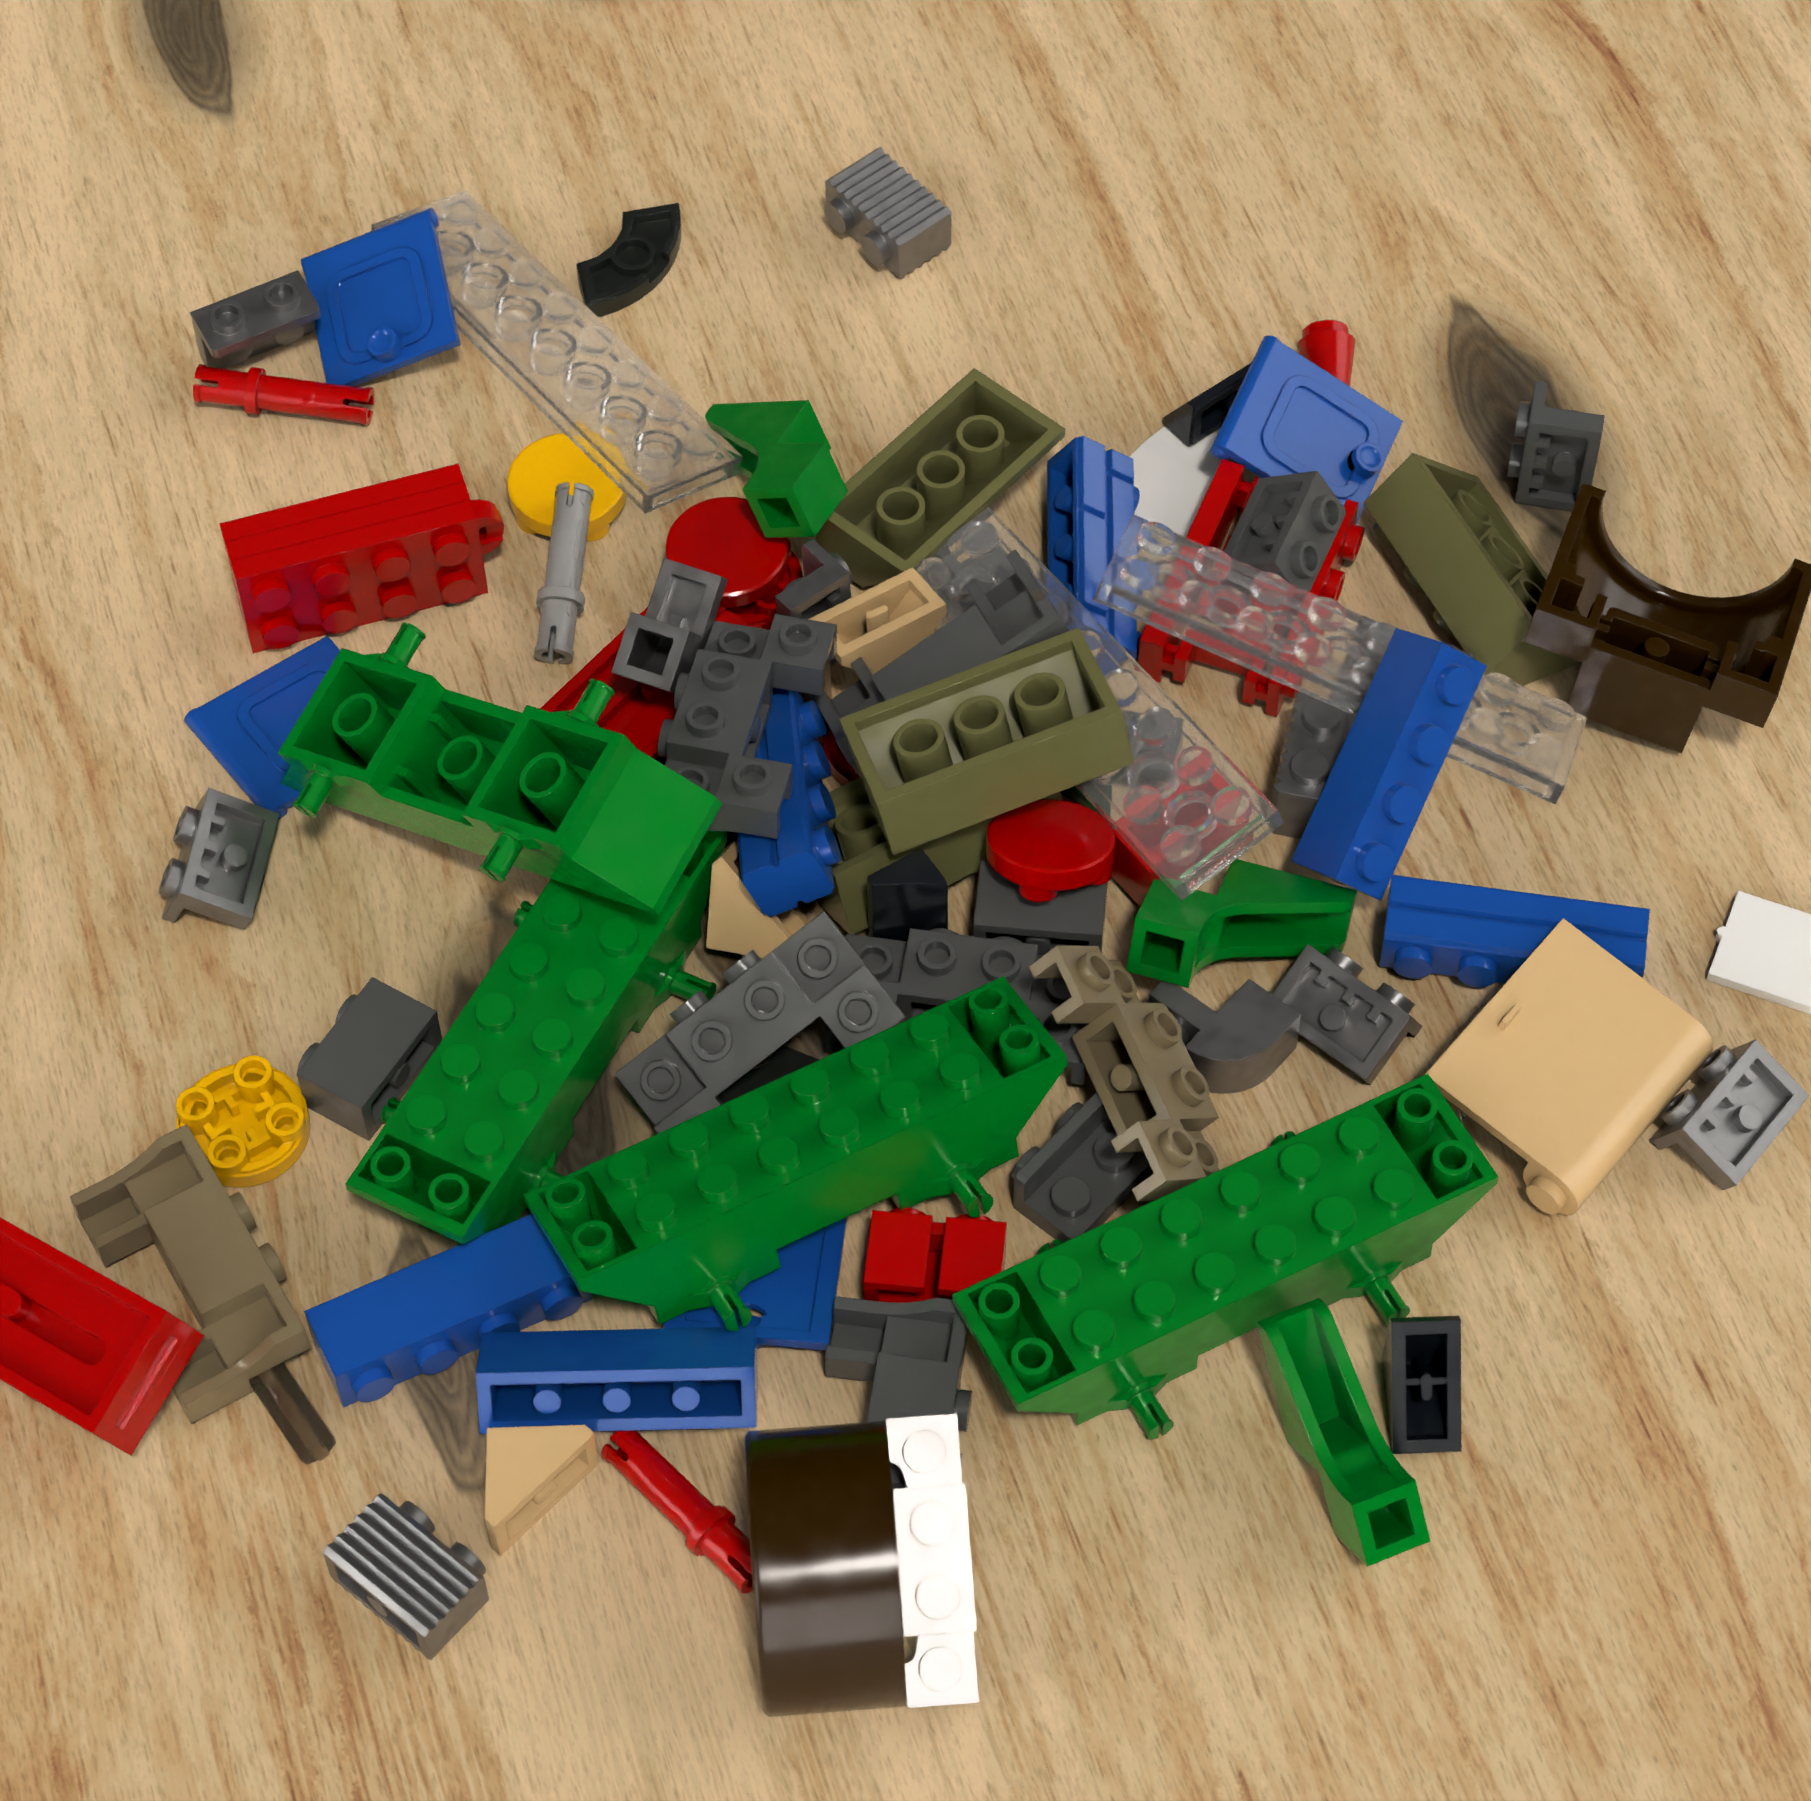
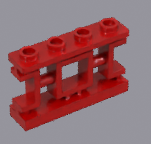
M1222 459L1141 635L1137 676L1161 683L1167 670L1173 672L1172 680L1184 683L1194 660L1246 676L1244 679L1242 702L1254 705L1256 699L1266 701L1265 714L1277 717L1285 698L1288 697L1295 700V694L1300 691L1306 671V664L1301 663L1305 651L1315 653L1318 649L1326 624V618L1321 617L1325 605L1336 606L1345 580V572L1340 571L1344 560L1355 561L1362 544L1365 527L1356 525L1359 502L1347 499L1344 504L1346 510L1345 518L1305 601L1294 602L1286 591L1283 590L1275 610L1224 595L1227 583L1218 573L1216 567L1231 538L1230 534L1220 555L1219 551L1239 507H1242V515L1259 477L1255 476L1253 483L1243 481L1245 465ZM1200 596L1199 620L1224 627L1221 635L1188 626L1180 646H1177ZM1291 624L1292 627L1271 675L1267 673L1270 651L1247 644L1245 640L1250 635L1280 645L1288 625Z

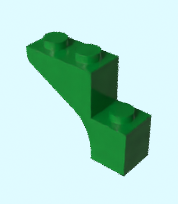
M809 400L712 404L705 414V419L710 429L718 433L726 449L723 455L728 466L749 478V481L742 490L765 538L815 537L848 490L829 452L831 446Z
M1233 858L1217 895L1154 879L1135 918L1126 970L1131 973L1189 988L1192 979L1198 971L1206 965L1221 959L1300 956L1307 944L1324 956L1331 946L1343 952L1357 890Z
M1318 1298L1258 1321L1257 1325L1287 1442L1319 1473L1334 1534L1367 1567L1430 1542L1416 1480L1401 1466L1384 1440L1336 1322L1326 1303Z

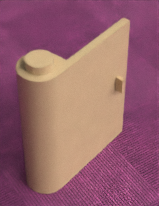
M1563 918L1426 1074H1429L1447 1100L1528 1162L1523 1171V1179L1527 1186L1526 1194L1537 1208L1551 1215L1558 1213L1573 1215L1712 1053L1714 1044L1706 1028L1695 1017Z

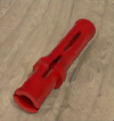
M200 364L194 376L195 379H199L201 382L218 384L217 387L193 384V398L195 402L199 403L210 402L242 406L245 412L249 414L259 415L262 409L356 422L367 426L370 425L373 411L368 410V408L349 405L350 403H360L374 406L375 393L372 387L361 388L266 375L265 369L251 367L248 372L207 367Z
M639 1430L616 1431L609 1439L620 1448L615 1450L610 1444H605L601 1452L602 1458L606 1462L611 1463L686 1536V1547L694 1555H706L736 1585L741 1593L747 1594L752 1592L753 1577L750 1539L734 1525L736 1521L735 1515L724 1505L722 1507L720 1505H713L639 1433Z

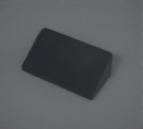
M1251 363L1163 417V424L1187 446L1194 445L1221 428Z
M923 849L916 850L868 876L869 937L908 941L910 928L928 931L935 928L948 929L947 881Z

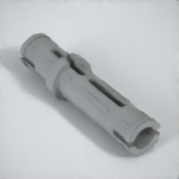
M569 482L560 483L555 488L556 500L545 585L537 592L536 604L541 610L537 646L534 651V656L538 660L549 664H554L555 652L560 653V664H567L573 661L577 615L584 611L585 597L580 588L591 501H593L594 491L589 486L581 483H574L573 495H569Z

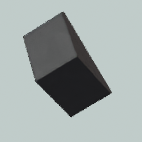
M1460 1317L1390 1318L1381 1363L1392 1453L1462 1451Z

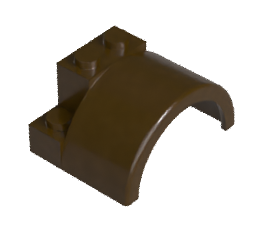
M1588 484L1582 485L1524 642L1581 662L1564 711L1681 754L1702 707L1763 728L1779 695L1811 592V564L1794 559L1788 570L1778 580L1763 589L1746 595L1723 598L1703 597L1673 590L1651 580L1625 560L1615 548L1605 527L1603 501L1606 491Z
M957 1413L889 1418L885 1421L747 1432L745 1435V1463L761 1695L765 1715L776 1717L893 1707L918 1708L979 1703L974 1631H977L966 1483L962 1484ZM890 1463L898 1465L901 1469L906 1488L892 1489ZM903 1636H917L915 1655L911 1661L905 1663Z

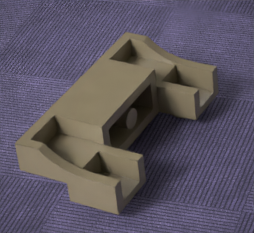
M1057 945L1030 965L1029 968L1034 978L1064 979L1072 997L1052 1011L1057 1024L1089 1023L1074 1034L1072 1039L1116 1131L1117 1137L1111 1140L1116 1153L1144 1151L1154 1172L1153 1175L1132 1189L1137 1201L1159 1199L1219 1171L1217 1155L1211 1145L1205 1141L1201 1132L1202 1129L1217 1120L1219 1116L1209 1097L1210 1091L1207 1081L1196 1069L1182 1040L1180 1024L1169 1012L1166 1004L1140 1003L1135 981L1130 973L1124 969L1121 960H1107L1102 955L1098 946Z
M187 1124L156 1139L145 1152L120 1171L69 1196L76 1216L104 1267L154 1243L201 1327L198 1332L203 1334L204 1337L172 1388L190 1423L252 1393L249 1379L310 1349L306 1330L279 1285V1282L286 1279V1275L276 1253L269 1243L260 1247L256 1245L249 1231L257 1228L246 1201L240 1192L228 1196Z

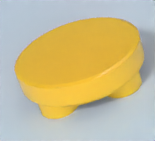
M572 432L548 435L526 446L513 460L507 476L509 502L516 516L519 528L525 533H539L551 537L556 486L560 483L569 482V495H573L574 483H581L589 486L594 491L586 541H597L606 536L610 530V523L621 512L628 493L626 469L619 454L601 439L587 434Z
M258 1055L243 1057L236 1064L224 1066L210 1072L192 1087L181 1092L176 1100V1129L186 1124L188 1125L223 1186L251 1187L279 1177L297 1162L309 1139L310 1116L301 1089L288 1075L273 1068L266 1058Z

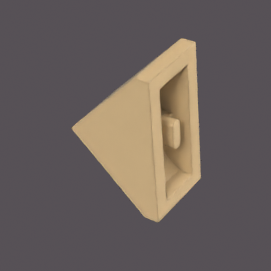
M912 567L808 620L837 624V652L835 659L841 666L853 669L851 663L862 657L875 674L929 637L947 613L946 603Z
M738 837L731 841L712 863L706 948L746 955L751 950H754L759 958H764L810 922L798 906L773 917L762 913L741 881Z
M586 1425L487 1428L484 1519L490 1546L500 1556L600 1463L595 1433Z

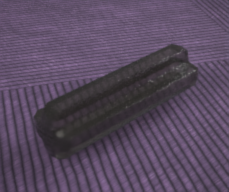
M284 1362L249 1379L252 1390L301 1462L310 1464L317 1460L322 1461L330 1455L329 1451L336 1445L335 1436Z

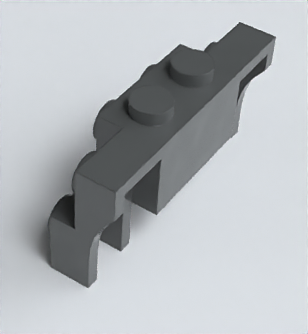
M1016 549L1005 556L1016 572L987 593L983 591L975 578L964 585L976 605L960 614L875 674L862 657L858 658L851 665L860 680L833 699L825 691L822 696L811 694L827 721L837 745L858 775L859 772L839 718L1070 631Z
M779 614L774 615L770 630L714 621L705 649L697 650L690 673H680L674 694V709L677 711L674 720L664 719L658 740V756L667 758L666 767L716 796L722 802V806L707 832L730 831L778 839L781 830L780 808L783 799H790L793 790L792 764L756 758L773 706V687L822 696L825 689V666L827 660H834L837 652V624Z
M823 911L764 958L760 959L756 952L751 950L722 973L729 982V985L710 1000L700 990L670 1013L677 1025L619 1069L615 1075L653 1122L657 1133H660L722 1105L723 1103L717 1097L718 1094L819 1016L841 1044L847 1048L893 1027L905 1018V1015L831 918Z
M910 928L908 941L853 934L846 935L848 942L904 1013L905 1018L898 1022V1024L1004 976L1066 1054V1067H1072L1071 1083L1084 1085L1086 1067L1072 1036L1089 1023H1056L1052 1011L1072 996L1064 979L1033 977L1029 966L1038 960V945L1023 943L1018 939L1006 936L989 939L959 935L952 930L935 928L929 931ZM826 1024L825 1049L826 1051L838 1052L840 1041Z
M836 1296L833 1308L834 1327L830 1346L827 1345L825 1353L826 1376L873 1382L866 1422L885 1421L889 1418L957 1413L958 1431L967 1432L972 1391L961 1389V1376L969 1328L951 1299L933 1298L916 1302H880ZM960 1453L961 1466H962V1453ZM890 1463L892 1489L906 1488L901 1469L898 1465Z

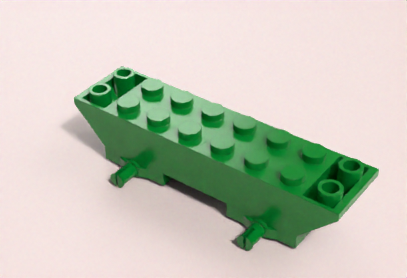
M406 622L401 624L399 631L385 653L363 655L341 648L277 753L290 765L280 783L300 792L292 803L297 810L309 817L317 818L318 812L326 802L485 856L486 859L479 869L496 881L504 882L511 867L515 866L657 915L660 914L721 808L722 802L716 796L637 749L625 735L601 728L596 724L611 697L615 694L610 686L592 678L589 680V684L574 710L549 712L526 705L521 713L446 690L432 675L410 669L407 665L421 642L426 638V635L412 624H407Z
M727 831L706 832L659 915L550 879L534 905L528 901H523L520 904L521 909L518 908L514 916V925L518 927L416 1080L401 1101L396 1097H391L388 1100V1105L383 1107L380 1118L381 1122L385 1125L345 1183L347 1190L461 1244H465L491 1230L518 1220L528 1208L524 1194L564 1177V1175L556 1172L559 1156L574 1135L572 1120L630 1030L640 1033L654 1009L673 994L685 1000L690 999L700 990L708 1000L715 995V983H710L685 972L687 958L702 937L701 919L710 894L712 863L725 849L728 839Z
M1002 976L524 1194V1199L579 1291L647 1305L659 1325L689 1310L713 1306L724 1321L725 1327L730 1331H738L736 1318L743 1328L752 1319L751 1311L745 1306L738 1293L751 1281L781 1268L777 1249L888 1197H891L898 1208L903 1210L930 1197L953 1193L958 1197L971 1217H980L979 1207L986 1214L993 1205V1198L978 1180L990 1169L1019 1156L1016 1137L1067 1066V1057L1006 978Z
M1427 1073L1295 1135L1294 1132L1287 1131L1285 1132L1284 1139L1280 1134L1271 1142L1270 1147L1064 1243L1060 1239L1052 1240V1248L1049 1243H1046L1039 1249L1036 1256L952 1294V1301L1017 1411L1070 1413L1075 1423L1079 1425L1107 1411L1131 1408L1144 1428L1148 1439L1153 1440L1158 1438L1159 1431L1163 1436L1174 1425L1155 1395L1167 1382L1197 1369L1199 1355L1258 1328V1321L1318 1298L1329 1306L1343 1298L1362 1297L1364 1295H1368L1383 1318L1385 1325H1389L1390 1318H1406L1410 1313V1308L1405 1304L1391 1282L1402 1270L1429 1258L1433 1243L1497 1184L1498 1175Z

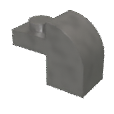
M664 558L645 616L633 612L630 613L611 673L675 694L676 683L680 673H690L697 650L705 649L728 579Z
M1248 979L1218 1012H1215L1176 984L1161 981L1149 993L1148 1003H1165L1169 1012L1177 1019L1187 1051L1196 1069L1207 1081L1211 1093H1237L1261 1084L1275 1072L1297 1047L1301 1014L1251 979Z

